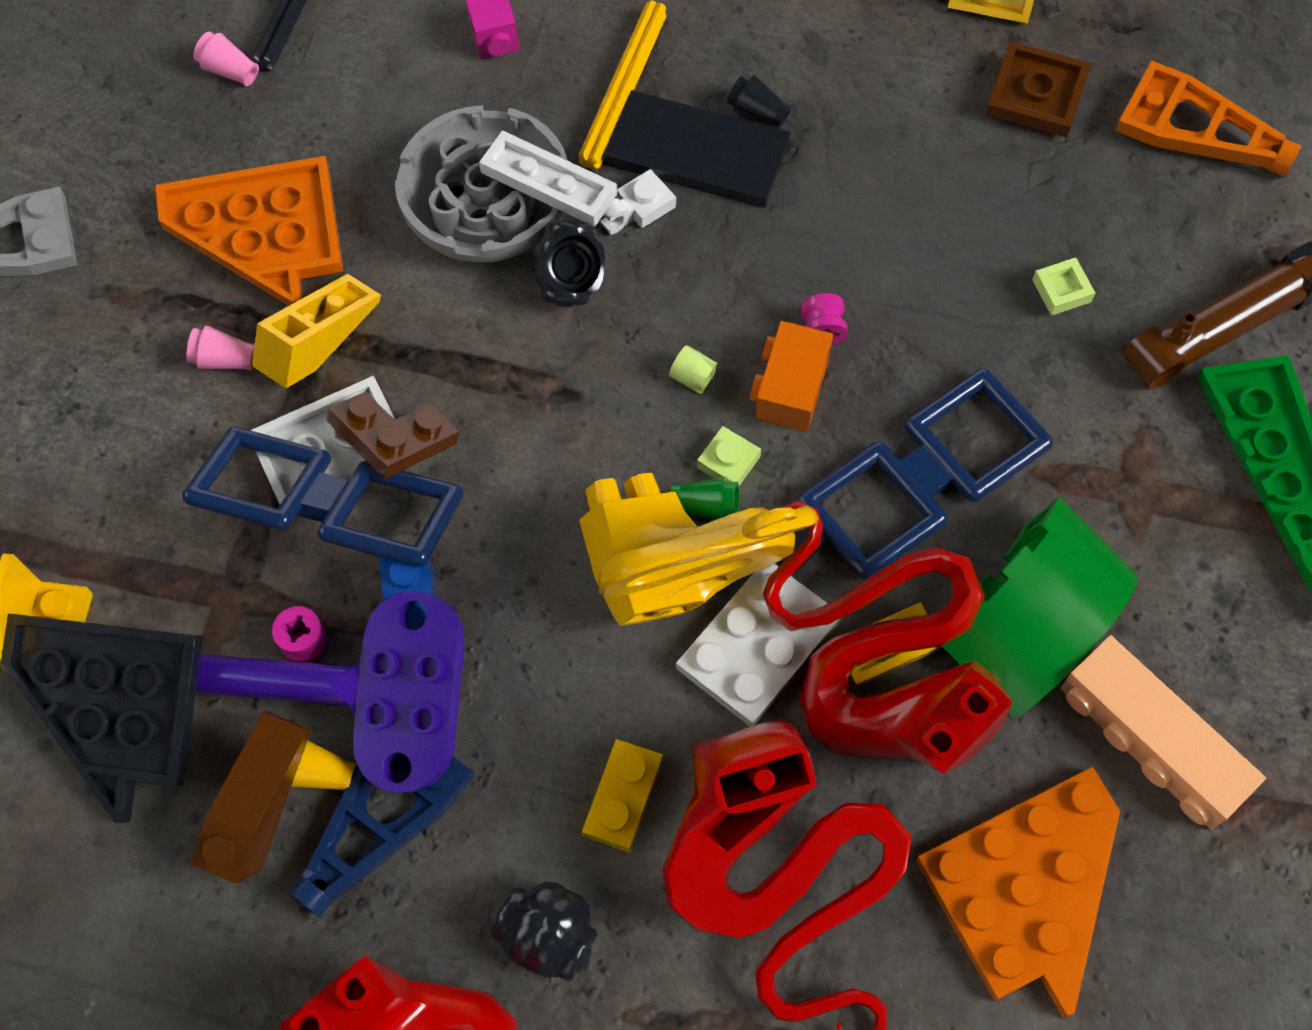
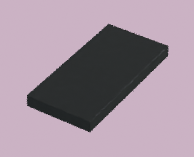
M631 90L605 151L604 164L643 174L651 169L661 180L766 208L790 142L791 132Z

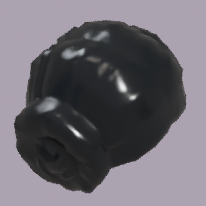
M563 220L562 222H549L545 228V235L533 249L535 262L532 265V276L541 288V299L545 303H555L560 307L570 308L574 305H584L588 303L590 295L599 290L603 282L605 265L603 244L595 237V231L592 227L582 225L578 221Z
M548 881L537 885L529 891L523 888H514L497 913L494 926L491 928L493 939L500 943L504 953L511 961L535 975L560 977L566 981L573 980L576 973L589 960L592 953L591 945L598 936L596 929L590 926V910L584 898L566 889L559 883Z

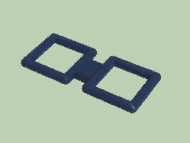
M978 369L905 421L904 428L906 432L920 446L899 461L883 442H874L797 497V502L801 501L818 509L823 523L822 535L860 579L867 580L947 523L948 517L946 512L933 498L949 486L954 484L967 500L977 502L1052 448L1053 439L1048 432L988 369ZM982 389L1028 438L1029 442L975 480L928 427ZM877 463L924 517L872 555L866 557L820 502Z
M231 427L182 493V499L190 506L279 530L287 529L296 516L319 521L322 523L318 528L317 534L320 540L422 567L427 564L463 497V490L457 484L407 471H400L384 479L367 461L360 462L348 480L324 474L331 462V455L328 451L239 427ZM239 447L307 464L278 509L209 491ZM370 481L440 499L415 545L343 527Z

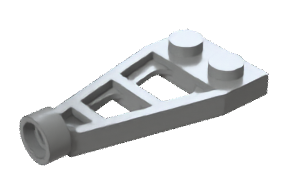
M60 186L19 195L0 203V228L11 223L22 224L25 248L18 253L0 254V276L38 275L77 265L66 197Z

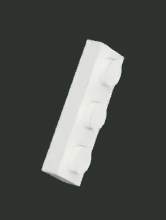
M503 130L479 162L481 173L594 227L617 195L616 183Z

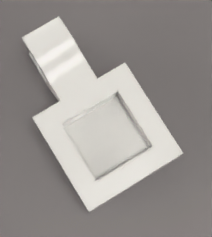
M650 169L617 189L616 198H614L603 214L605 218L600 220V224L610 235L617 233L633 220L643 228L676 208V196Z

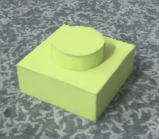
M1076 257L1036 270L1032 279L1051 316L1091 303L1095 295V291Z
M722 426L698 458L697 468L714 479L727 477L728 481H736L740 486L760 458L761 448Z

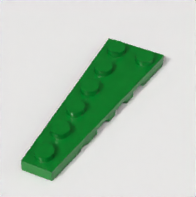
M1285 355L1201 368L1197 375L1198 383L1312 595V418L1290 356Z

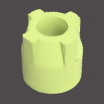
M686 345L673 362L669 377L702 394L715 375L717 362Z

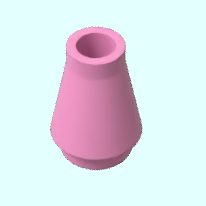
M206 32L195 46L193 57L195 61L200 63L202 70L238 81L245 86L251 85L257 77L259 65L251 61L222 33Z
M207 325L203 329L194 327L188 340L186 358L188 363L197 364L198 369H245L252 371L254 368L252 360L255 344L247 343Z

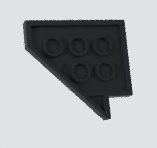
M8 613L1 664L115 823L131 821L136 782L167 786L184 785L203 636Z

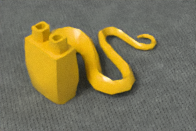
M644 473L633 476L623 483L627 499H621L615 479L608 478L595 481L585 489L590 511L579 521L594 577L599 586L598 593L603 595L618 625L626 626L691 611L736 580L770 567L793 553L795 547V534L793 532L816 524L819 517L815 510L807 505L797 509L775 508L767 510L759 507L749 508L702 526H696L684 511L676 491L661 494L653 473Z

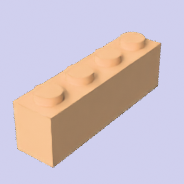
M1112 635L1071 672L1060 688L1066 693V699L1074 710L1083 716L1089 715L1104 729L1103 734L1111 745L1122 752L1127 751L1142 765L1141 769L1144 775L1153 784L1169 790L1180 801L1181 809L1192 821L1199 825H1206L1211 831L1227 820L1266 780V777Z

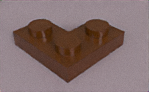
M366 391L329 407L327 422L384 479L456 445L460 432L431 403L394 420Z

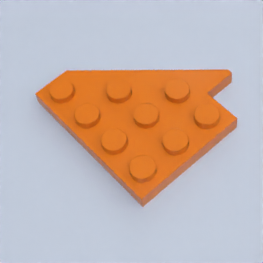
M326 156L155 185L158 220L164 231L287 306L303 298L301 279L344 272L330 171Z
M1093 767L918 856L916 859V863L994 1002L1040 978L1062 1018L1064 1019L1075 1013L1120 815L1118 806Z

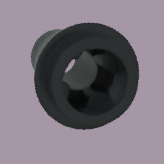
M742 73L727 98V103L734 107L733 112L772 124L778 129L783 125L792 108L755 74L750 77Z

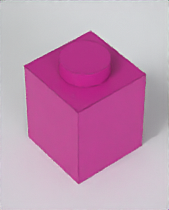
M465 0L469 23L480 59L501 56L520 50L516 22L509 0Z

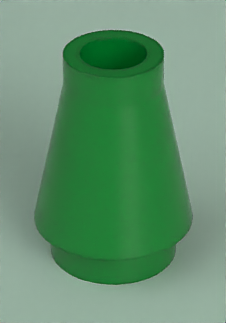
M727 477L682 485L672 484L670 492L676 491L684 511L689 515L715 521L739 512V484L736 481H728Z

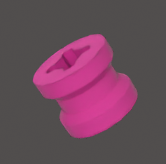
M822 293L808 297L801 302L800 314L802 319L806 321L805 327L833 333L832 345L838 344L847 338V323L841 317L845 312L843 298L832 293Z
M303 606L290 607L282 611L273 623L272 635L274 641L290 661L311 663L323 655L327 648V632L318 616L311 609ZM301 626H303L301 631L297 632L296 634H291V632H294L296 629H299Z

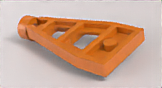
M1152 60L1116 128V132L1154 147L1264 167L1268 171L1285 178L1302 146L1285 139L1286 136L1193 76ZM1186 101L1205 111L1210 117L1208 128L1200 132L1175 128L1170 123V118L1177 104ZM1226 121L1251 136V140L1247 145L1228 143L1218 140L1215 137V133L1220 123Z

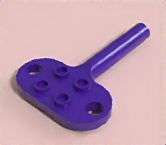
M417 590L398 592L382 601L369 617L363 636L362 653L354 666L201 654L196 693L347 706L354 715V758L363 776L377 788L391 793L421 791L440 779L450 765L455 748L465 647L463 625L455 609L441 597ZM420 602L426 609L427 618L422 627L413 630L407 623L406 615L411 605ZM400 753L405 754L409 758L412 768L410 776L403 782L394 778L391 772L392 761Z

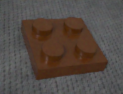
M1010 41L985 115L1067 138L1091 62Z

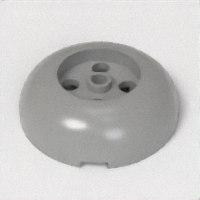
M483 105L448 112L422 127L404 148L400 156L401 164L397 180H395V192L401 213L414 234L433 250L450 258L472 263L503 261L532 249L545 235L547 224L551 221L558 222L563 212L481 173L479 162L502 130L567 160L560 141L545 124L529 114L516 109L508 108V112L484 111ZM454 186H459L464 189V192L460 196L455 197L451 190ZM479 214L486 215L483 218H474L476 215Z

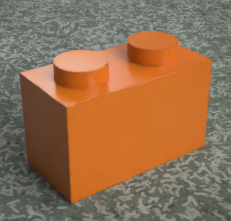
M780 321L776 337L768 335L761 360L768 363L764 375L756 374L753 381L750 400L757 402L755 419L808 432L829 361L833 333Z

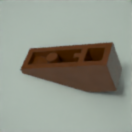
M269 711L262 712L206 815L190 861L191 865L234 884L262 870L311 729Z

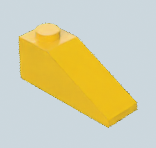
M347 273L257 323L252 366L285 389L315 372L380 302L381 294Z

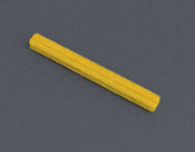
M651 0L644 6L579 152V164L584 168L597 170L601 167L605 151L629 94L636 87L666 18V6L663 3H656Z

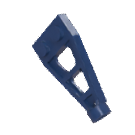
M400 753L392 761L391 772L398 781H405L411 773V762L405 754ZM452 756L449 767L437 782L421 791L412 792L415 794L416 800L414 806L408 812L392 823L383 824L368 814L367 802L375 786L363 776L357 765L349 788L345 789L306 870L287 893L320 918L332 902L441 818L473 779V771ZM359 822L377 836V841L357 862L347 864L337 857L335 852L336 846L349 825ZM316 880H323L327 883L328 888L322 892L314 885V882Z

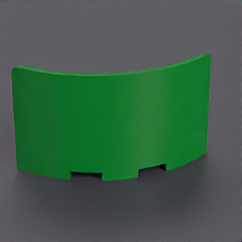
M1059 496L1023 526L1014 543L1002 557L1007 564L999 572L1000 575L995 580L990 575H986L979 582L985 597L970 630L942 646L960 665L975 660L994 674L1013 700L1009 714L1015 718L1022 716L1085 658L1118 618L1129 601L1138 581L1136 573Z

